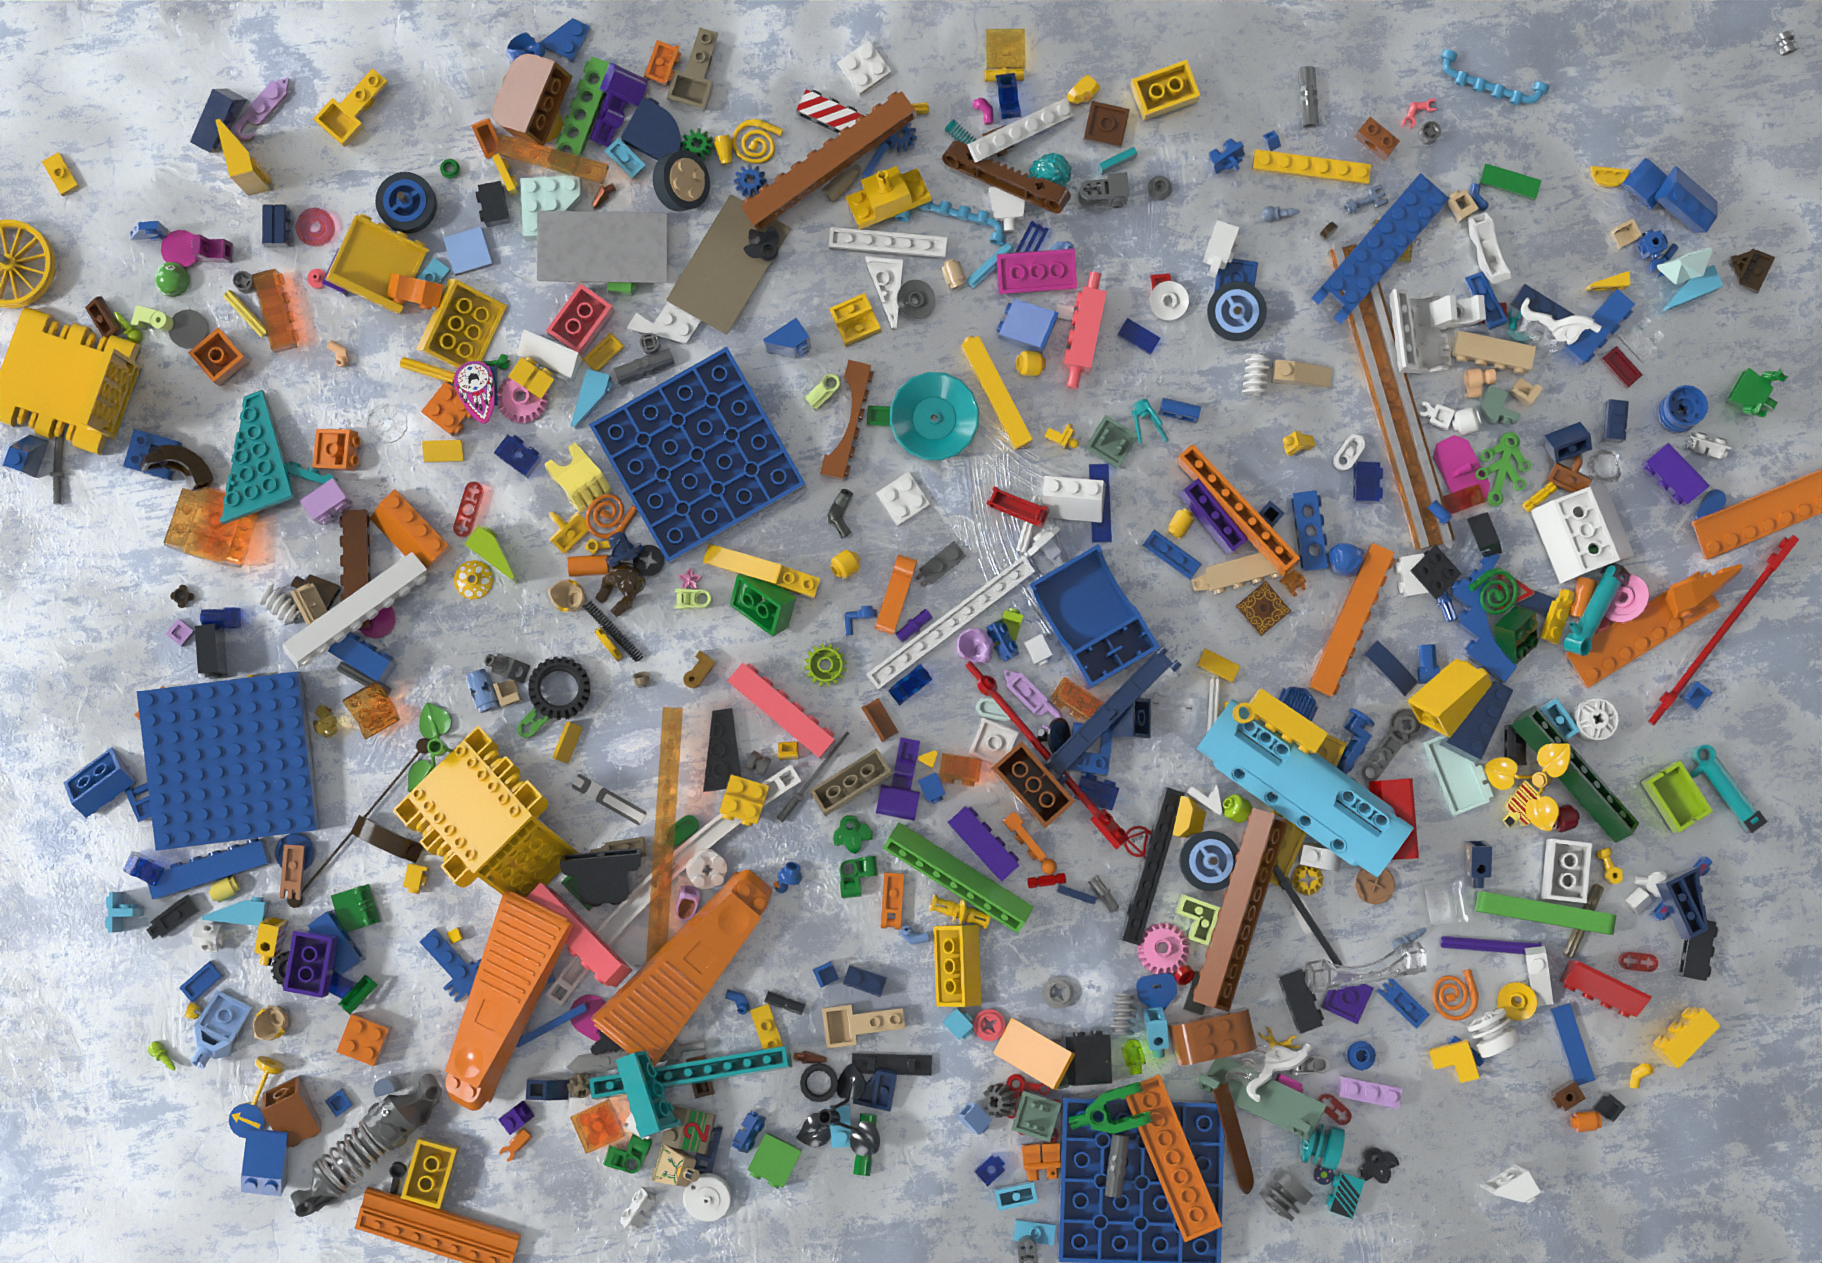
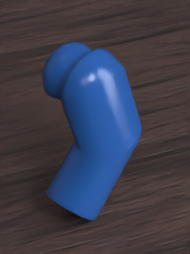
M1472 183L1469 194L1479 208L1478 211L1487 210L1488 202L1479 195L1480 184Z
M727 989L725 999L735 1001L738 1013L741 1015L746 1014L750 1009L746 995Z

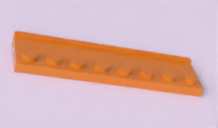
M1822 468L1693 520L1691 524L1695 529L1696 538L1704 559L1708 560L1821 514Z
M1697 571L1696 573L1692 574L1686 579L1695 576L1698 580L1702 577V575L1700 574V571ZM1668 589L1648 601L1649 605H1646L1645 612H1642L1639 618L1632 619V622H1614L1606 630L1596 633L1592 638V648L1588 655L1581 656L1567 651L1565 656L1570 660L1574 667L1573 669L1585 688H1589L1719 608L1721 605L1716 597H1711L1693 612L1692 616L1686 619H1682V617L1675 619L1665 600Z
M370 1186L364 1192L355 1229L463 1263H513L521 1237L520 1233L443 1209L401 1199V1196Z

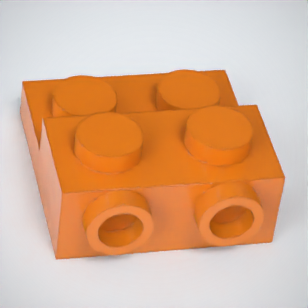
M446 381L421 411L452 437L462 431L464 428L463 423L467 418H472L458 396L456 389Z
M316 429L312 468L354 471L359 463L356 450L360 446L361 439L358 436V432L345 429Z

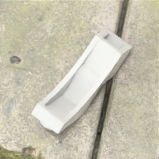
M1487 212L1468 217L1469 236L1477 247L1479 268L1492 284L1502 283L1505 280L1511 279L1510 271L1499 250L1491 217Z

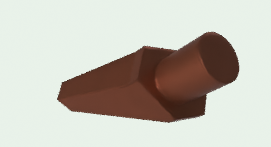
M613 183L606 187L600 186L592 202L594 210L609 198V193L616 190Z
M808 1051L794 1053L793 1056L795 1061H801L803 1064L827 1062L825 1056Z

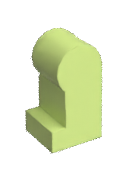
M136 305L131 321L132 325L140 329L146 330L147 325H150L162 332L171 330L174 323L173 319L165 313Z

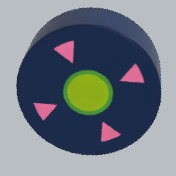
M1321 1164L1314 1168L1313 1177L1319 1184L1327 1185L1332 1182L1334 1172L1331 1169L1321 1167Z

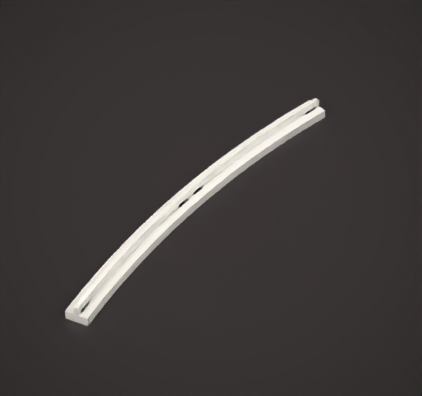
M789 765L762 783L769 786L764 806L802 782L792 765ZM722 813L716 816L648 875L595 932L610 946L636 916L686 869L688 861L692 860L696 852L712 847L731 830L741 824L742 820L735 817L733 821L722 818ZM574 956L545 994L561 1007L589 972L580 963L582 959Z

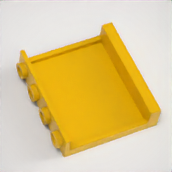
M365 214L355 215L325 280L395 314H400L404 307L402 306L403 304L393 302V298L387 296L391 273L415 278L429 249L425 248L426 244L421 241L415 240L413 242L407 239L408 236L400 231L396 233L390 231V227L386 224L372 222V218Z

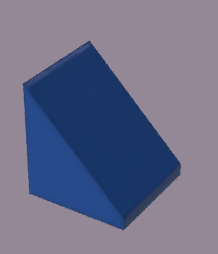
M1274 130L1263 135L1270 151L1281 147L1279 136Z

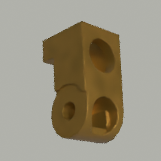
M700 650L695 656L699 661L683 677L684 684L689 688L699 687L716 665L714 660Z

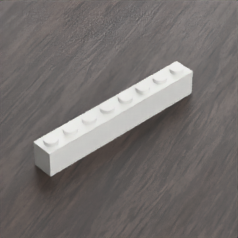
M411 552L284 642L283 651L298 669L301 666L309 665L315 656L326 653L332 644L341 642L347 633L358 630L364 621L376 617L378 611L382 608L390 607L396 598L405 596L409 593L410 588L422 584L427 577L426 567Z

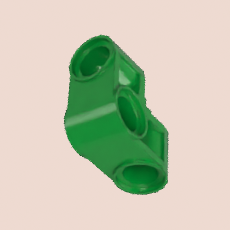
M876 856L860 857L858 859L845 860L841 863L839 872L842 899L861 897L859 877L878 876ZM846 863H851L854 866V871L850 875L843 872V866Z
M632 1134L627 1150H621L609 1144L603 1165L630 1174L638 1172L643 1167L653 1139H641ZM631 1158L637 1160V1169L630 1168L628 1163Z

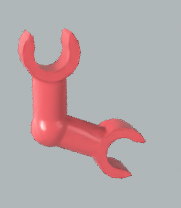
M1431 98L1427 102H1412L1407 116L1402 121V126L1406 120H1410L1412 123L1410 129L1415 126L1417 110H1426L1430 113L1436 111L1437 108L1429 107V103H1434L1436 99Z

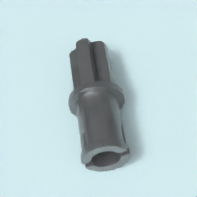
M1099 875L1088 881V884L1097 894V899L1100 898L1109 913L1115 912L1119 905L1109 891L1111 890L1106 888Z

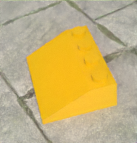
M216 119L230 178L248 196L271 190L269 185L272 183L270 173L266 172L265 167H262L261 163L257 162L256 157L250 154L220 119Z
M449 279L442 292L439 308H435L416 350L456 369L470 361L481 362L507 305L457 279Z

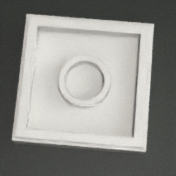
M982 718L968 755L995 765L1014 748L1020 732Z

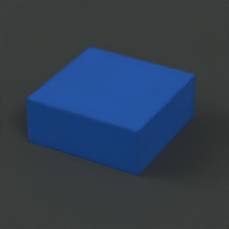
M343 1088L325 1100L335 1117H338L354 1105Z

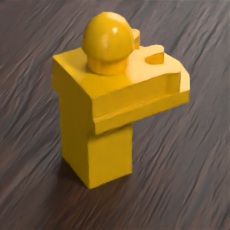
M1071 423L1066 426L1063 434L1051 428H1048L1045 434V439L1059 445L1061 448L1067 449L1068 446L1077 448L1079 446L1078 440L1073 439L1075 430L1072 429L1073 424Z
M1294 431L1289 436L1283 438L1284 449L1289 456L1294 455L1301 449L1309 451L1315 447L1313 436L1301 434V431Z

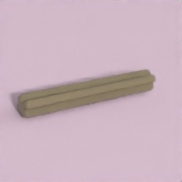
M1598 884L1592 886L1587 897V903L1584 904L1582 909L1595 911L1604 891L1602 886ZM1573 929L1564 948V956L1574 958L1585 933L1584 930Z

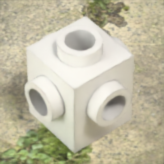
M197 922L192 934L193 950L218 952L219 946L223 945L225 937L221 931V924Z

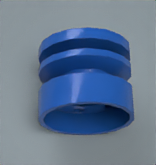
M1683 385L1677 387L1662 399L1658 406L1660 423L1671 432L1683 433L1689 431L1702 421L1707 414V398L1700 389L1694 386Z

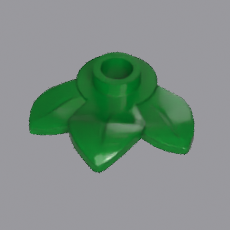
M853 815L844 816L840 821V827L833 833L834 845L845 844L848 851L854 854L858 853L861 849L862 840L868 841L873 839L870 827L865 823L859 822ZM851 822L853 823V827L847 828L846 824Z

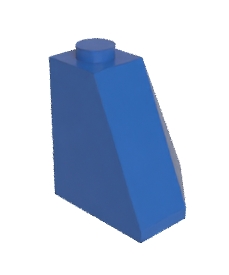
M28 435L5 446L0 458V466L36 478L49 441Z

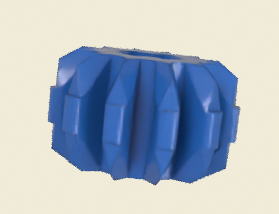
M910 122L886 139L885 143L891 144V151L897 147V153L901 152V148L908 152V146L913 148V141L917 140V136L914 135L916 128H911ZM897 134H904V139L900 140V137L897 139Z
M751 164L748 165V170L742 166V173H735L737 179H734V184L737 185L736 191L742 190L741 195L743 197L747 193H749V196H753V193L757 195L760 193L758 190L764 186L763 184L767 183V179L763 178L765 172H759V166H756L754 170H752ZM750 178L754 181V183L750 184L749 182H747V179Z

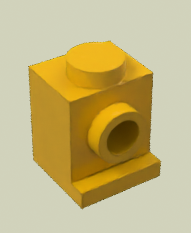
M408 863L403 887L408 888L410 893L419 894L422 887H425L428 875H425V872L430 871L431 867Z

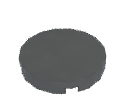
M191 309L182 310L172 317L173 327L168 332L171 340L179 347L193 349L208 336V323L199 312Z

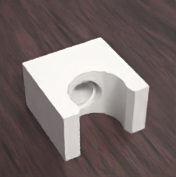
M1448 295L1429 303L1431 327L1465 328L1486 319L1484 295H1476L1466 299H1456V295Z

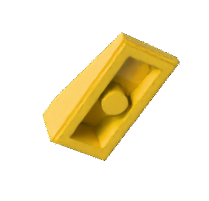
M1623 272L1591 283L1586 288V291L1625 290L1630 286V272Z

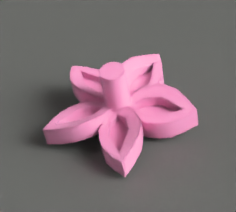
M689 568L686 575H678L680 580L684 581L681 588L686 589L690 586L693 590H697L695 582L699 581L702 576L694 574L693 570Z

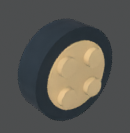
M680 150L665 154L657 161L653 171V186L658 199L665 207L672 211L682 212L698 208L705 202L710 190V177L706 165L698 155L691 151Z

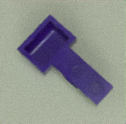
M609 63L599 89L607 95L589 140L604 147H609L615 130L624 121L625 114L623 110L626 103L638 107L647 88V79L614 63Z
M900 738L891 786L881 784L876 814L915 821L920 791L911 790L920 741Z

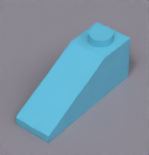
M1715 266L1706 267L1703 276L1687 280L1663 307L1664 312L1722 288L1723 284Z
M590 369L586 370L571 422L572 428L577 429L606 398L607 393H611L613 381H611L610 375Z
M252 896L251 900H244L203 915L202 920L259 926V923L268 916L269 902H264L263 897Z

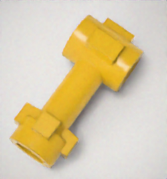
M589 539L587 545H585L586 551H589L592 555L597 554L601 549L611 548L608 540L596 542L594 539Z

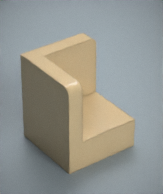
M1634 218L1616 226L1610 232L1619 249L1637 241L1642 236Z
M1520 378L1508 394L1529 407L1543 388L1538 384L1532 386Z
M510 679L502 683L493 684L501 707L522 701L515 680Z

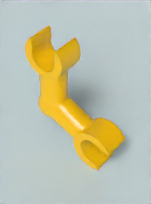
M1265 1026L1269 1032L1266 1037L1258 1032L1259 1037L1265 1039L1273 1050L1275 1045L1297 1049L1300 1046L1291 1045V1040L1297 1038V1036H1290L1285 1041L1277 1042L1272 1036V1030L1269 1027Z

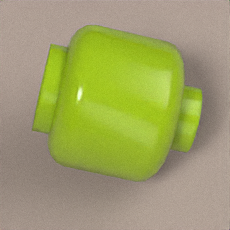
M1232 794L1224 800L1222 812L1225 817L1233 822L1242 823L1248 819L1249 814L1252 812V806L1247 799L1238 794Z

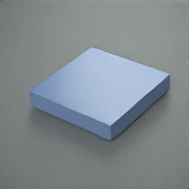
M481 226L443 238L455 276L493 265Z

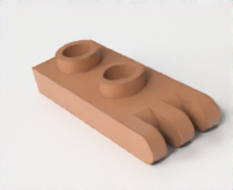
M284 845L280 899H284L285 893L288 891V899H293V893L296 892V900H301L306 846Z

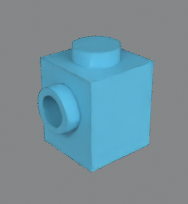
M955 1008L942 1021L959 1040L962 1037L966 1039L973 1032L971 1029L973 1027L971 1023L973 1019L966 1011L961 1013Z

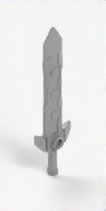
M674 1039L659 1062L667 1061L665 1066L678 1064L682 1052L706 1050L705 1041L699 1040V1042L680 1045V1042ZM621 1049L617 1053L613 1050L611 1052L604 1051L598 1055L592 1053L578 1055L567 1068L575 1073H583L584 1075L617 1069L616 1060L629 1055V1053Z

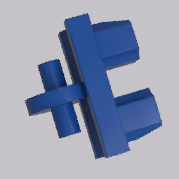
M1230 138L1223 144L1226 151L1220 153L1218 149H1214L1209 152V159L1216 174L1223 169L1228 171L1232 168L1235 172L1240 170L1238 164L1243 161L1242 157L1245 155L1244 145L1241 141L1237 143Z

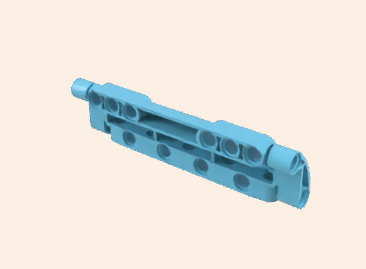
M1232 698L1196 749L1213 760L1214 766L1219 771L1352 866H1361L1377 878L1414 827L1400 817H1397L1390 805L1317 753H1309L1308 755L1298 749L1299 745L1294 742L1288 743L1281 738V733L1278 731L1272 732L1264 726L1266 723L1262 720L1256 721L1253 719L1251 722L1254 725L1250 722H1236L1232 716V711L1240 703ZM1242 706L1239 709V716L1244 720L1248 718L1249 711ZM1238 729H1239L1240 731H1242L1243 733H1245V734H1246L1247 736H1249L1250 738H1252L1254 741H1256L1257 743H1259L1261 746H1263L1264 748H1266L1268 751H1270L1271 753H1273L1275 756H1277L1278 758H1280V759L1282 760V762H1281L1279 759H1277L1276 757H1274L1272 754H1270L1269 752H1267L1265 749H1263L1262 747H1260L1258 744H1256L1255 742H1253L1251 739H1249L1248 737H1246L1244 734H1242L1241 732H1239ZM1337 800L1340 801L1341 803H1343L1345 806H1347L1348 808H1350L1352 811H1354L1355 813H1357L1359 816H1361L1362 818H1364L1366 821H1368L1369 823H1371L1373 826H1375L1376 828H1378V829H1379L1380 831H1382V832H1379L1377 829H1375L1374 827H1372L1370 824H1368V823L1365 822L1363 819H1361L1360 817H1358L1356 814H1354L1353 812H1351L1349 809H1347L1346 807H1344L1342 804H1340L1339 802H1337Z

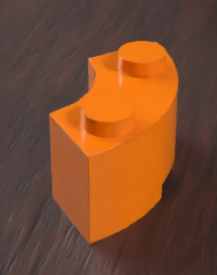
M391 273L387 296L392 297L393 302L405 304L406 300L419 303V308L431 310V306L439 308L443 284Z

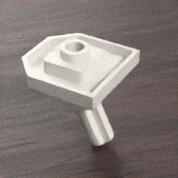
M1056 525L1050 532L1043 533L1041 531L1033 538L1035 541L1032 544L1033 547L1025 553L1027 557H1031L1039 549L1057 568L1065 564L1067 561L1062 556V551L1051 539L1061 529Z

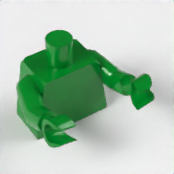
M1747 368L1740 375L1725 403L1742 409L1745 415H1756L1765 418L1767 411L1772 412L1778 403L1769 397L1773 390L1771 386L1772 381L1779 380L1784 383L1788 376L1784 375L1781 369L1777 372L1765 371L1759 376L1751 368Z

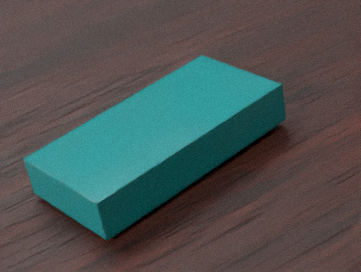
M1135 147L1101 162L1098 168L1100 174L1102 175L1135 159L1137 156Z

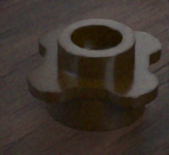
M180 585L170 595L171 599L178 603L179 608H185L186 604L189 601H193L195 597L193 593L187 590L186 585Z

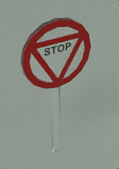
M1140 825L1133 826L1126 832L1130 839L1124 844V848L1130 855L1142 857L1143 859L1151 831Z

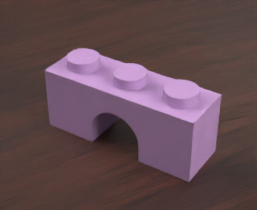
M1339 1075L1336 1095L1342 1098L1399 1109L1402 1088Z

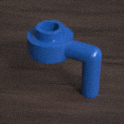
M861 606V610L846 612L844 614L845 635H853L852 619L877 618V609H873V606Z

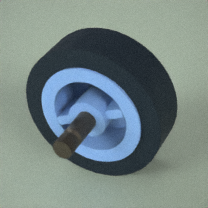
M1240 281L1230 282L1219 287L1211 296L1207 307V318L1211 328L1217 335L1229 341H1244L1253 337L1264 325L1267 315L1266 302L1260 291L1251 284Z
M1216 831L1198 833L1188 839L1181 850L1179 859L1181 872L1184 878L1197 889L1204 891L1224 889L1229 886L1230 873L1234 870L1235 858L1239 849L1235 842L1223 833Z

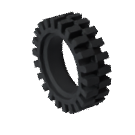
M558 656L553 657V659L548 658L545 662L539 663L538 667L534 668L532 675H530L528 684L530 701L534 708L540 711L541 715H546L549 719H569L570 716H576L579 711H582L590 696L589 676H587V672L582 668V665L575 663L573 659L568 660L567 657L563 656L562 658H558ZM555 671H564L575 678L578 684V693L573 701L566 705L557 706L544 699L541 694V683L548 674Z

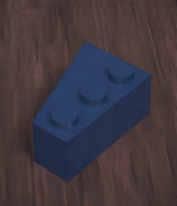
M1700 867L1688 868L1656 884L1681 939H1692L1708 931L1705 905H1703L1701 893L1703 892V887L1700 885L1699 873H1701Z

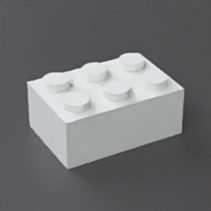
M1559 839L1546 840L1542 899L1587 903L1592 843Z

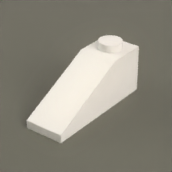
M1545 946L1525 948L1530 987L1536 994L1537 1006L1552 1005L1554 1002Z

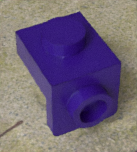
M521 1101L498 1120L508 1134L511 1135L535 1117L530 1107L524 1101Z

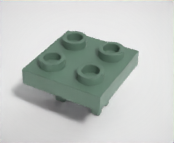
M1105 415L1086 445L1085 450L1119 469L1138 437L1135 432Z
M1023 1091L1011 1130L1050 1142L1062 1103Z

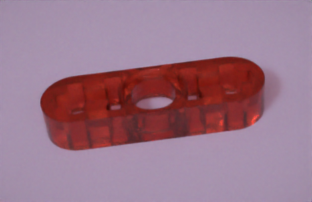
M473 481L466 485L457 512L453 530L461 538H466L472 533L482 501L484 489L478 482ZM475 486L479 490V493H475L473 497L474 500H477L476 503L466 500L467 497L471 499L472 493L469 490ZM467 504H471L474 507V512L471 515H465L463 512V508ZM461 516H463L466 519H471V522H468L466 520L465 527H467L468 530L463 531L462 534H460L461 531L458 529V526H462L464 523V520L460 519Z

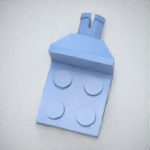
M216 990L194 1025V1041L197 1051L190 1062L194 1066H197L199 1063L198 1068L204 1069L210 1058L218 1059L230 1056L232 1053V1043L251 1014L253 1007Z

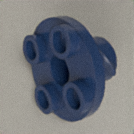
M616 532L608 538L612 554L606 557L605 561L610 567H614L620 564V561L624 558L631 560L637 557L638 553L643 551V546L641 543L632 544L628 541L625 532Z

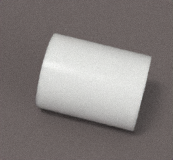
M1057 304L1055 312L1059 313L1057 318L1072 320L1074 307Z

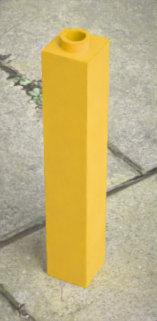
M973 335L963 340V344H961V350L1014 451L1032 443L1033 439L980 337L974 338Z

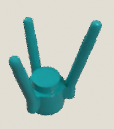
M1148 399L1137 401L1133 405L1135 410L1131 411L1135 421L1138 443L1142 444L1138 416L1141 419L1150 417L1163 439L1168 442L1169 439L1161 427L1163 423L1151 407Z

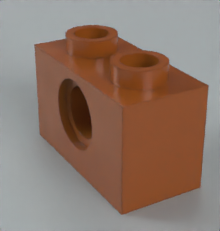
M1372 117L1366 120L1354 136V138L1383 161L1387 159L1400 142L1398 138Z

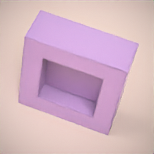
M177 619L166 635L183 647L195 631L181 619Z

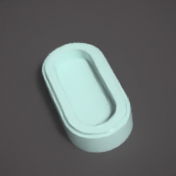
M981 698L976 704V711L982 717L1001 721L1011 720L993 698ZM1006 701L1015 712L1014 705L1011 702Z

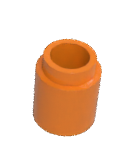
M1594 1110L1574 1112L1573 1117L1570 1118L1572 1129H1575L1577 1133L1596 1131L1597 1128L1602 1127V1118L1600 1113Z

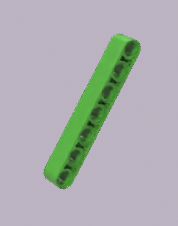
M1478 891L1475 908L1477 912L1607 935H1614L1617 915L1482 891Z

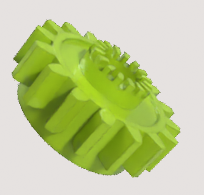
M822 643L820 649L814 646L813 653L808 651L810 658L804 659L808 663L804 670L810 671L806 675L807 677H814L812 683L818 680L820 687H822L823 682L830 687V682L833 681L835 684H838L836 679L844 678L841 672L847 671L843 667V665L847 664V661L841 659L845 655L844 653L838 654V647L833 650L832 644L825 648ZM823 660L831 662L829 670H822L820 668V663Z

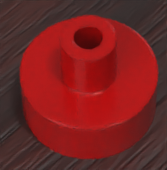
M1189 965L1180 967L1174 974L1175 980L1181 986L1191 982L1195 976V972Z

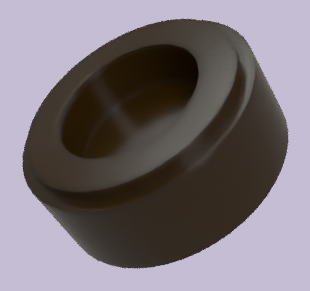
M1330 222L1320 232L1319 236L1324 241L1327 240L1337 230L1338 226L1334 222Z

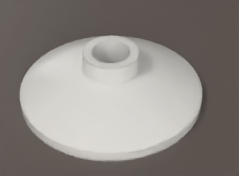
M1165 281L1158 284L1152 290L1149 302L1151 310L1157 317L1163 320H1175L1181 317L1187 310L1189 297L1186 289L1181 284L1174 281ZM1168 296L1172 298V302L1169 304L1165 303V298Z

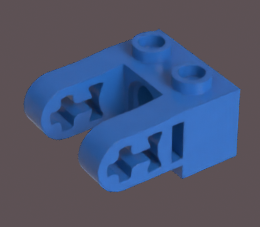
M134 429L123 468L172 481L174 471L158 468L142 472L140 463L144 456L149 453L151 446H182V443Z
M1073 722L1072 735L1084 723ZM1110 727L1101 735L1100 752H1084L1067 771L1101 776L1108 775L1112 746Z

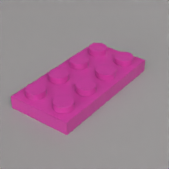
M1075 248L996 254L999 294L1077 288Z

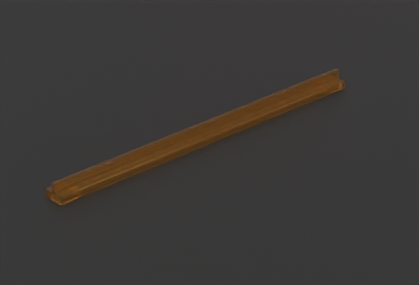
M663 707L646 963L668 942L683 708Z

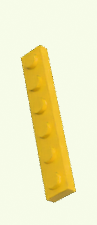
M1255 149L1252 170L1368 185L1371 164Z

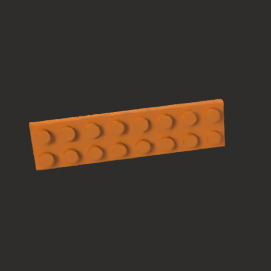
M1160 1074L1141 1081L1143 1092L1127 1096L1126 1101L1132 1115L1150 1111L1153 1122L1137 1128L1183 1240L1187 1242L1222 1227V1224Z

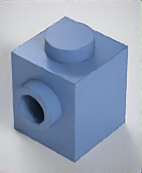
M968 1102L956 1116L972 1134L977 1135L983 1134L989 1128V1123L992 1121L977 1103Z

